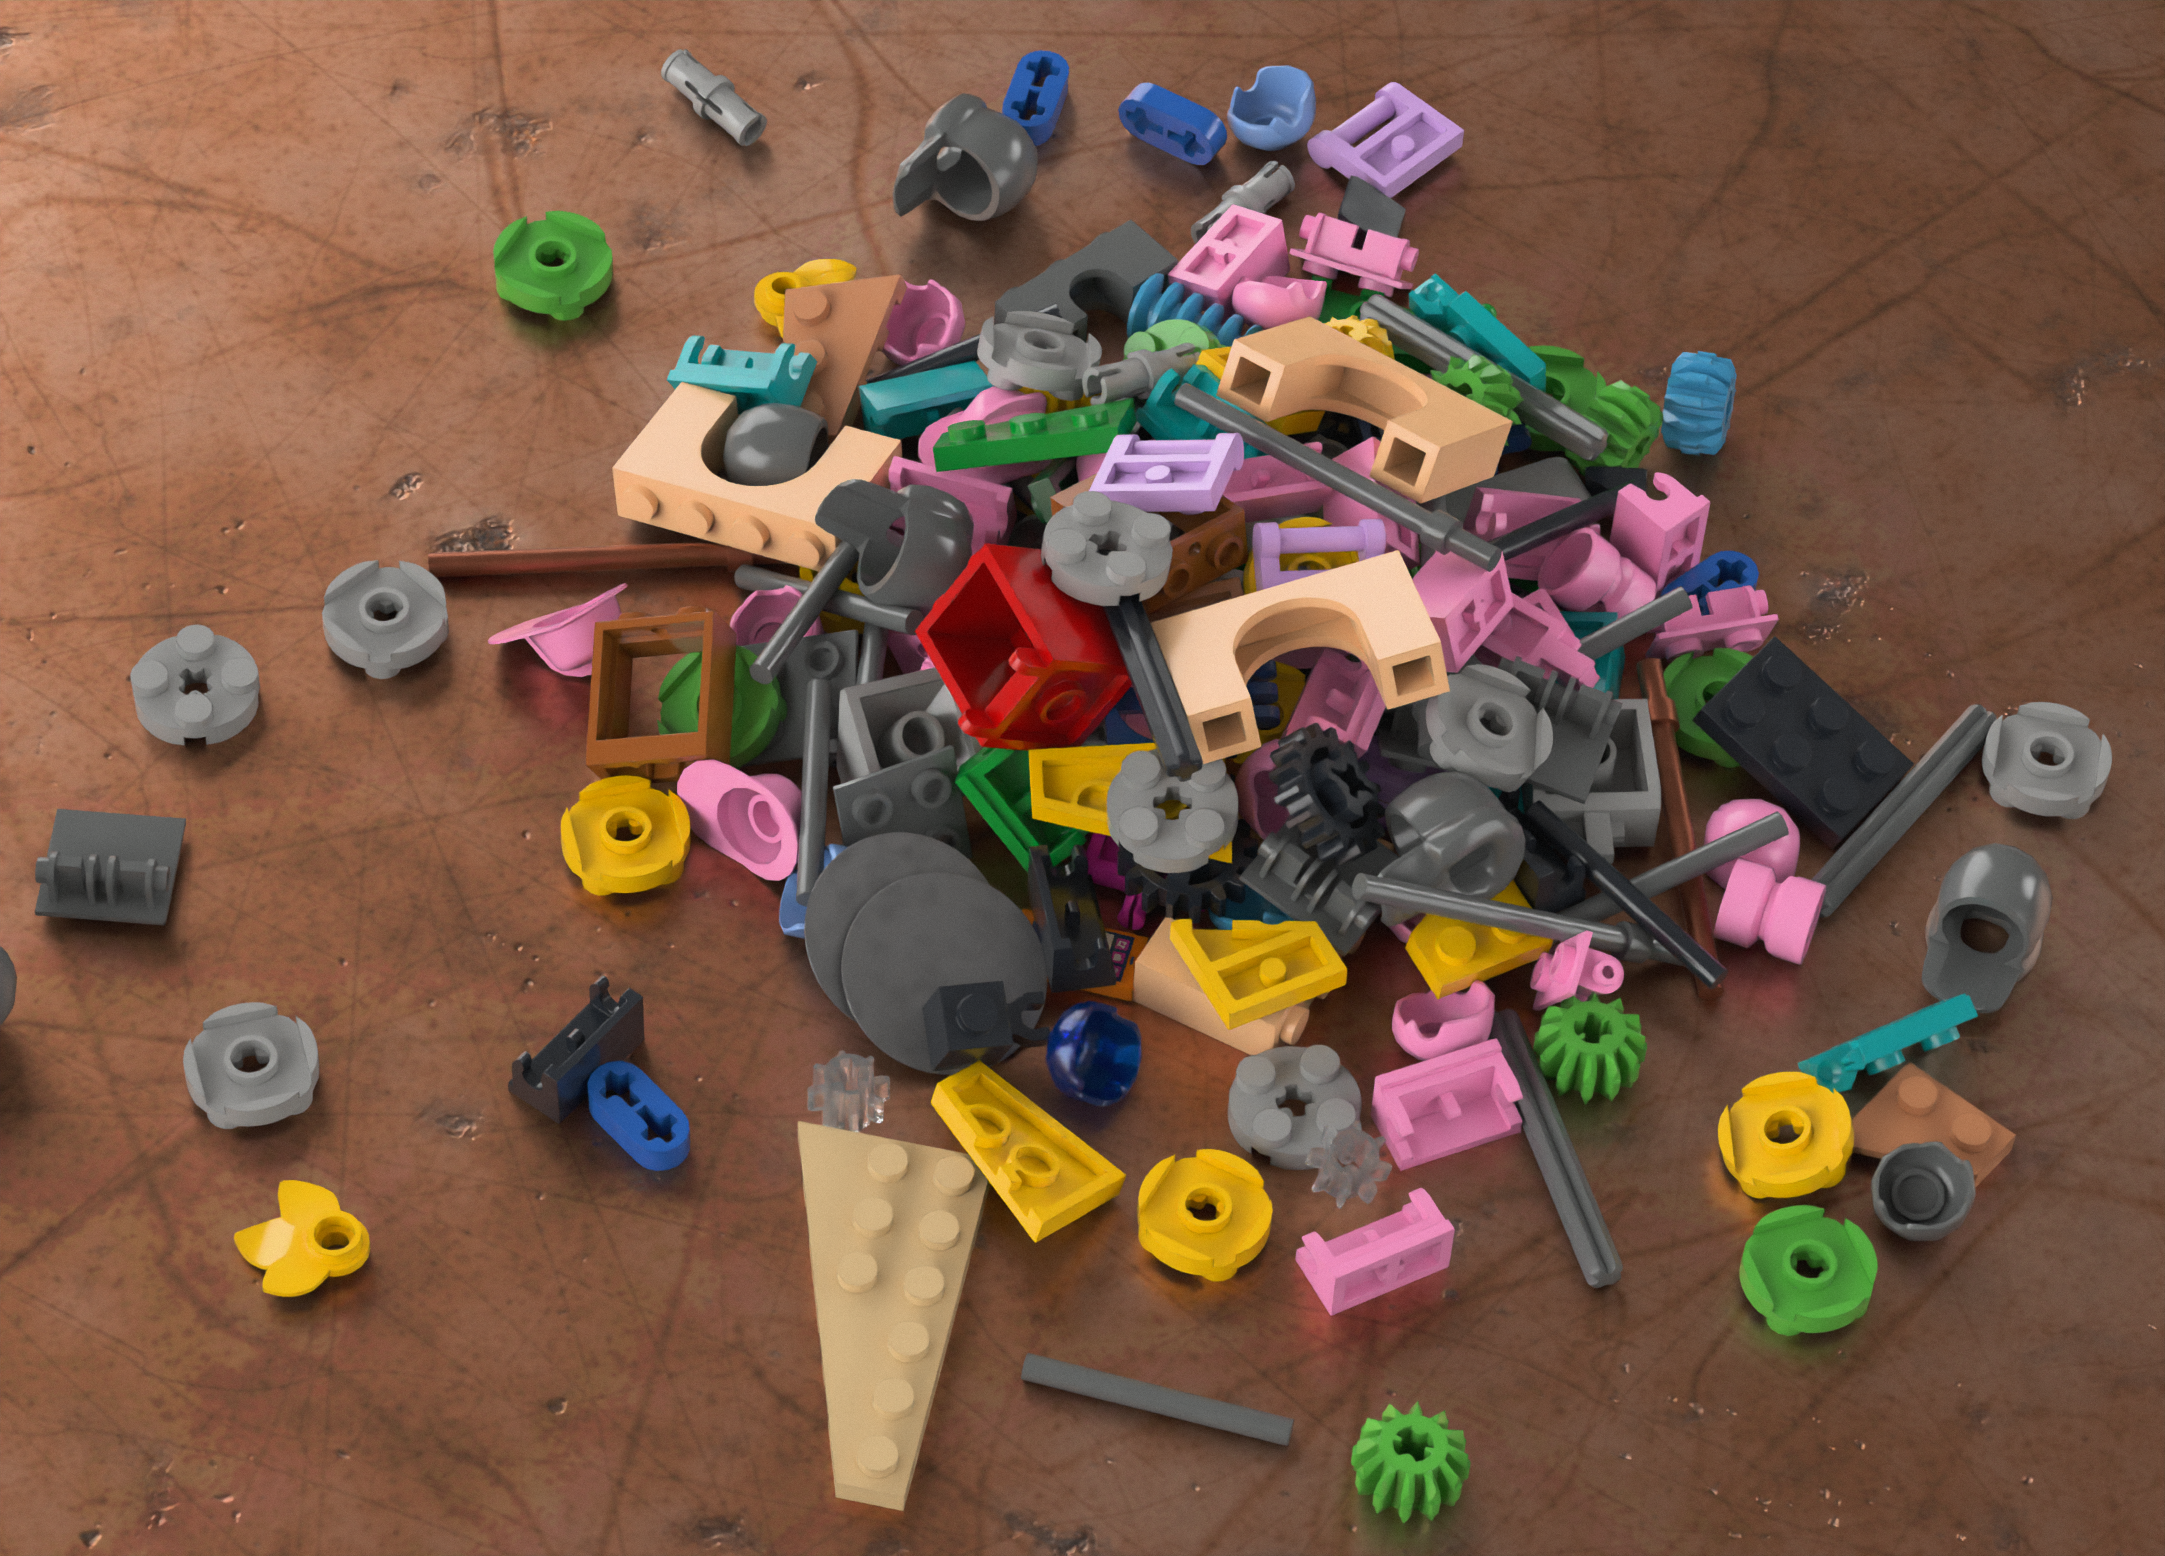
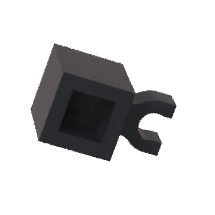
M1003 981L938 987L922 1007L932 1071L962 1069L979 1060L986 1066L996 1065L1013 1046V1042L1028 1048L1046 1046L1051 1040L1049 1027L1031 1029L1023 1023L1021 1017L1023 1011H1037L1045 1004L1043 991L1024 993L1013 1002L1007 1004Z

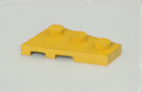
M1141 743L1030 749L1029 770L1032 819L1111 836L1107 824V795L1111 782L1121 771L1122 761L1127 755L1135 751L1156 749L1155 744ZM1167 800L1156 807L1163 809L1166 819L1170 820L1179 819L1180 810L1190 809L1186 804L1178 800ZM1232 842L1226 846L1225 850L1223 844L1217 852L1209 855L1208 858L1232 864Z
M980 1060L937 1083L930 1103L1035 1243L1119 1195L1126 1178L1125 1173Z

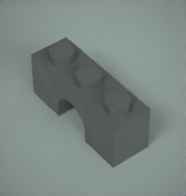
M1129 220L1111 232H1104L1098 235L1091 244L1068 258L1055 261L1045 272L1022 286L1013 287L1006 291L1000 299L995 301L994 325L1005 323L1007 312H1035L1057 303L1063 319L1075 324L1073 335L1086 343L1088 315L1084 311H1106L1114 314L1127 325L1134 298L1142 284L1156 273L1164 274L1165 282L1162 293H1164L1171 285L1169 284L1168 273L1178 264V259L1135 222Z

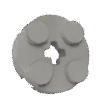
M1032 311L1007 312L1005 323L994 325L993 317L983 323L977 354L980 361L989 369L988 381L1000 389L1018 390L1022 387L1048 391L1056 398L1073 401L1083 397V374L1088 368L1099 366L1102 348L1098 340L1090 333L1087 343L1074 336L1075 324L1063 318Z
M1085 491L1075 496L1073 505L1061 509L1048 521L1043 536L1041 560L1043 565L1047 563L1053 570L1052 582L1061 591L1075 599L1100 606H1119L1120 596H1132L1140 593V602L1158 593L1167 581L1173 551L1169 539L1171 532L1170 523L1161 515L1147 513L1126 503L1111 501L1100 492ZM1106 549L1111 550L1108 556L1097 553V550Z
M378 560L362 562L339 574L326 590L322 619L324 635L329 647L344 661L356 667L364 668L366 673L373 678H391L397 675L402 668H407L423 661L433 654L448 637L449 625L444 589L432 573L414 563L399 561V569L394 567L379 568ZM377 610L385 614L391 613L394 610L398 611L396 618L389 621L375 620L373 614Z
M204 625L186 626L179 631L177 636L158 643L143 655L132 668L130 674L139 721L152 735L171 744L185 745V738L196 739L206 737V745L225 741L248 726L256 715L259 705V672L251 654L237 642L221 635H214L213 631ZM192 683H205L209 690L205 694L196 690L187 695L183 693L185 686Z
M1475 664L1466 666L1459 674H1450L1447 677L1450 692L1430 697L1428 700L1426 724L1433 740L1429 748L1433 760L1447 771H1458L1468 774L1488 787L1498 788L1506 792L1516 791L1545 762L1551 752L1553 730L1550 718L1544 707L1538 714L1536 713L1533 705L1525 698L1531 690L1512 674L1488 665ZM1482 717L1490 720L1491 729L1498 735L1484 728L1480 722Z
M2031 702L2019 706L2017 714L2008 716L2003 721V715H2001L1993 722L1988 731L1982 754V768L1990 783L1989 793L1995 802L2004 807H2016L2036 815L2061 816L2067 819H2077L2088 813L2090 804L2100 797L2104 791L2112 765L2110 743L2104 734L2100 741L2097 734L2088 728L2089 718L2065 705L2050 702ZM2041 752L2053 754V762L2059 765L2048 766L2039 763L2035 759L2040 757Z
M1157 749L1135 751L1127 755L1122 761L1121 771L1115 776L1109 787L1107 795L1108 829L1118 847L1120 842L1126 850L1133 853L1134 861L1147 869L1164 873H1181L1196 870L1208 863L1209 855L1217 852L1223 844L1225 850L1226 846L1233 840L1238 825L1237 790L1234 782L1226 773V766L1222 759L1203 764L1201 770L1192 773L1191 780L1180 782L1177 777L1166 775ZM1167 800H1178L1186 804L1190 809L1180 810L1179 819L1170 820L1166 819L1163 809L1156 807Z
M250 1002L223 1008L213 1013L203 1022V1031L195 1037L193 1043L189 1039L184 1050L183 1064L189 1094L196 1105L207 1112L209 1121L216 1127L233 1129L238 1126L267 1125L290 1115L303 1113L310 1107L313 1101V1089L319 1079V1057L314 1034L309 1026L297 1016L295 1023L289 1017L278 1015L277 1006ZM247 1056H256L259 1064L268 1063L266 1067L257 1072L247 1073L238 1070L243 1067V1058Z
M1312 1045L1308 1048L1299 1046L1273 1048L1257 1055L1245 1057L1239 1062L1236 1069V1077L1229 1092V1126L1234 1138L1242 1148L1251 1154L1253 1147L1259 1153L1270 1156V1165L1288 1170L1317 1168L1334 1161L1343 1153L1344 1144L1353 1135L1355 1137L1360 1123L1362 1106L1360 1089L1353 1075L1340 1064L1337 1052L1330 1047ZM1289 1099H1297L1308 1104L1305 1105V1114L1302 1116H1293L1290 1108H1278L1277 1105Z

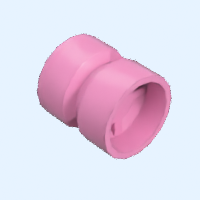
M1586 527L1574 530L1563 537L1551 549L1543 561L1538 574L1539 589L1545 588L1552 601L1562 610L1568 612H1618V618H1621L1653 601L1656 596V584L1651 576L1630 559L1621 557L1612 544L1593 529Z
M1738 858L1722 899L1715 924L1714 938L1745 948H1749L1758 939L1764 940L1767 952L1773 954L1772 956L1801 965L1816 928L1824 901L1826 885L1799 876H1790L1783 883H1778L1774 868Z

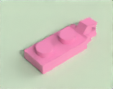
M1512 593L1514 606L1476 651L1500 664L1502 657L1515 661L1516 656L1522 658L1521 661L1544 669L1543 678L1549 680L1552 670L1558 671L1556 681L1560 685L1567 687L1570 677H1574L1576 682L1573 690L1579 691L1582 684L1593 688L1600 679L1594 668L1595 661L1578 652V649L1581 647L1580 640L1570 633L1568 625Z

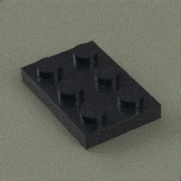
M1776 636L1710 699L1692 720L1832 850L1914 765L1911 760Z

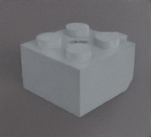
M1615 699L1623 704L1612 728L1585 804L1527 782L1522 784L1524 814L1536 801H1542L1610 864L1614 860V847L1654 846L1661 811V785L1647 699Z

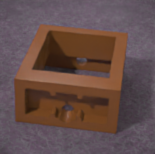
M1097 473L1051 496L1052 516L1061 509L1073 505V500L1079 493L1089 491ZM1222 495L1215 511H1204L1194 515H1186L1180 512H1147L1160 514L1184 531L1185 534L1170 541L1173 551L1167 581L1158 593L1142 601L1145 612L1150 614L1247 562L1248 548L1244 509Z
M687 606L680 608L677 614L653 616L644 612H626L619 615L618 620L595 622L586 766L600 779L630 775L649 779L651 784L676 782L679 780L683 770L697 760L714 759L730 765L737 633L715 611L701 606ZM702 652L698 732L628 738L633 658Z

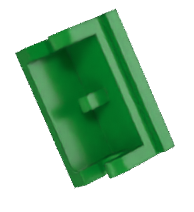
M984 747L960 765L955 783L1027 873L1029 847L1047 845L1053 866H1056L1071 855L1074 845L1082 846L1087 841L1084 836L1089 831L1032 819L1029 751Z

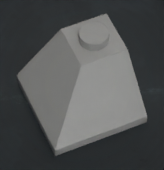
M935 667L847 687L840 691L837 770L841 784L949 745L954 748L957 770H959L962 763L984 748L980 746L976 737L967 735L959 727L958 719L962 713Z

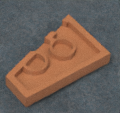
M901 274L785 290L783 343L795 344L794 355L798 356L800 352L810 353L817 361L800 407L815 412L826 419L829 429L828 448L845 426H853L861 406L859 386L867 384L865 378L876 351L882 352L888 338L889 331L886 325L894 305H901L907 290V285Z

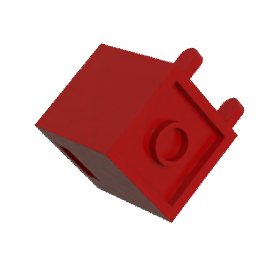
M985 543L980 550L971 556L966 568L950 588L935 601L932 610L915 630L916 635L962 713L958 719L959 727L967 735L976 737L981 747L1026 751L1030 749L1080 747L1132 686L1103 607L1080 601L1061 591L1051 580L1053 570L1047 563L1044 565L1042 563L1041 549Z

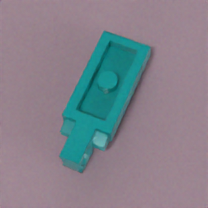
M1435 273L1430 279L1409 293V308L1417 317L1435 328H1439L1440 331L1546 393V363L1467 291L1459 295Z
M1964 993L1934 1003L1797 1064L1802 1073L1816 1077L1818 1085L1828 1088L1833 1094V1088L1838 1093L1852 1089L1859 1070L1866 1068L1870 1076L1905 1061L1901 1049L1919 1041L1924 1052L1956 1040L1961 1037L1956 1025L1973 1019L1978 1015L1970 996H1966Z

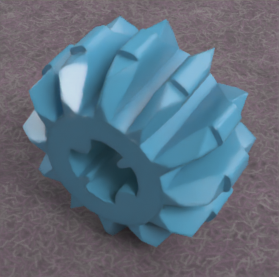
M1698 351V354L1682 352L1672 364L1671 375L1668 378L1667 390L1664 396L1663 423L1661 428L1663 440L1668 448L1680 449L1681 453L1700 456V453L1715 455L1722 448V445L1726 442L1727 431L1730 429V419L1736 392L1737 374L1731 359L1717 357V354Z

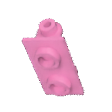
M1320 212L1316 217L1310 215L1304 217L1299 237L1308 240L1305 250L1291 248L1289 252L1291 255L1305 259L1302 270L1335 280L1339 270L1361 276L1358 284L1359 288L1385 293L1384 296L1392 297L1395 287L1399 289H1412L1413 283L1400 280L1403 270L1413 271L1419 255V249L1410 247L1409 240L1368 229L1363 248L1360 250L1353 247L1359 229L1358 225L1326 216V214Z
M1750 585L1708 592L1705 598L1710 615L1705 616L1701 615L1697 596L1690 595L1692 609L1647 632H1655L1656 637L1646 652L1645 657L1667 658V662L1672 663L1681 655L1693 651V659L1702 656L1704 651L1714 650V648H1730L1744 653L1749 652L1763 644V641L1766 640L1779 620L1778 615L1761 616L1768 612L1766 593L1764 590L1754 591Z
M1588 930L1551 947L1549 953H1541L1533 969L1530 987L1536 990L1537 994L1532 1009L1540 1011L1558 1002L1561 1003V1001L1572 996L1584 1002L1592 992L1600 995L1616 991L1624 979V970L1621 963L1609 954L1589 948L1593 932Z

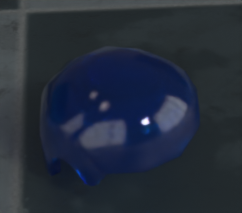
M1094 1001L1079 1002L1062 1013L1049 1033L1045 1057L1046 1067L1056 1088L1069 1098L1091 1105L1108 1107L1122 1101L1136 1082L1142 1059L1141 1032L1135 1022L1118 1015L1116 1007Z

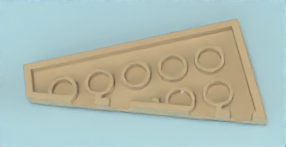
M798 1121V1143L802 1164L809 1249L822 1354V1372L827 1402L835 1496L837 1498L904 1511L991 1183L970 1155L966 1153Z

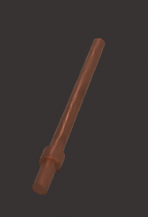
M715 542L428 553L429 572L435 577L728 566L729 572H736L743 564L753 566L787 563Z
M1646 658L1639 661L1636 668L1642 699H1647L1661 785V800L1672 858L1675 859L1697 849L1675 737L1680 724L1676 703L1668 698L1661 661L1657 658ZM1700 875L1678 885L1686 932L1718 961L1703 878ZM1695 976L1698 995L1701 999H1716L1724 994L1723 982L1710 990Z

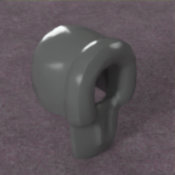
M962 93L955 96L932 114L926 123L924 140L909 157L900 163L893 188L895 212L902 217L924 201L935 199L957 215L970 220L983 221L999 217L1013 209L1030 192L1038 170L1037 149L1027 131L1016 120L987 108L986 103L975 95Z
M765 403L744 411L727 431L723 454L726 480L746 486H769L784 483L803 475L819 461L828 449L829 429L826 419L802 407L781 403Z
M851 479L840 483L831 490L819 505L815 515L817 526L853 545L859 552L857 581L859 589L870 601L876 604L898 605L920 611L923 615V620L932 610L935 601L950 588L966 568L972 556L971 542L973 539L974 522L971 513L965 503L949 493L931 486L910 484L895 492L862 479ZM903 516L906 525L904 536L889 529L895 520Z
M1457 771L1440 772L1410 785L1395 796L1386 807L1385 821L1387 830L1400 858L1381 870L1378 877L1490 900L1502 892L1515 878L1525 856V836L1517 818L1505 810L1487 785L1465 773ZM1381 904L1382 918L1380 920L1386 926L1392 927L1411 919L1421 912Z
M1993 843L1972 848L1952 864L1941 882L1937 902L1929 913L1925 927L1928 951L1923 965L1922 984L1932 996L1942 1001L1965 993L1966 996H1970L1977 1013H1992L2002 1007L2015 983L2030 973L2042 950L2044 930L2050 920L2053 899L2047 874L2033 856L2015 846ZM1977 918L2004 928L2009 934L2005 947L1995 954L1979 952L1970 948L1961 939L1960 930L1963 921Z

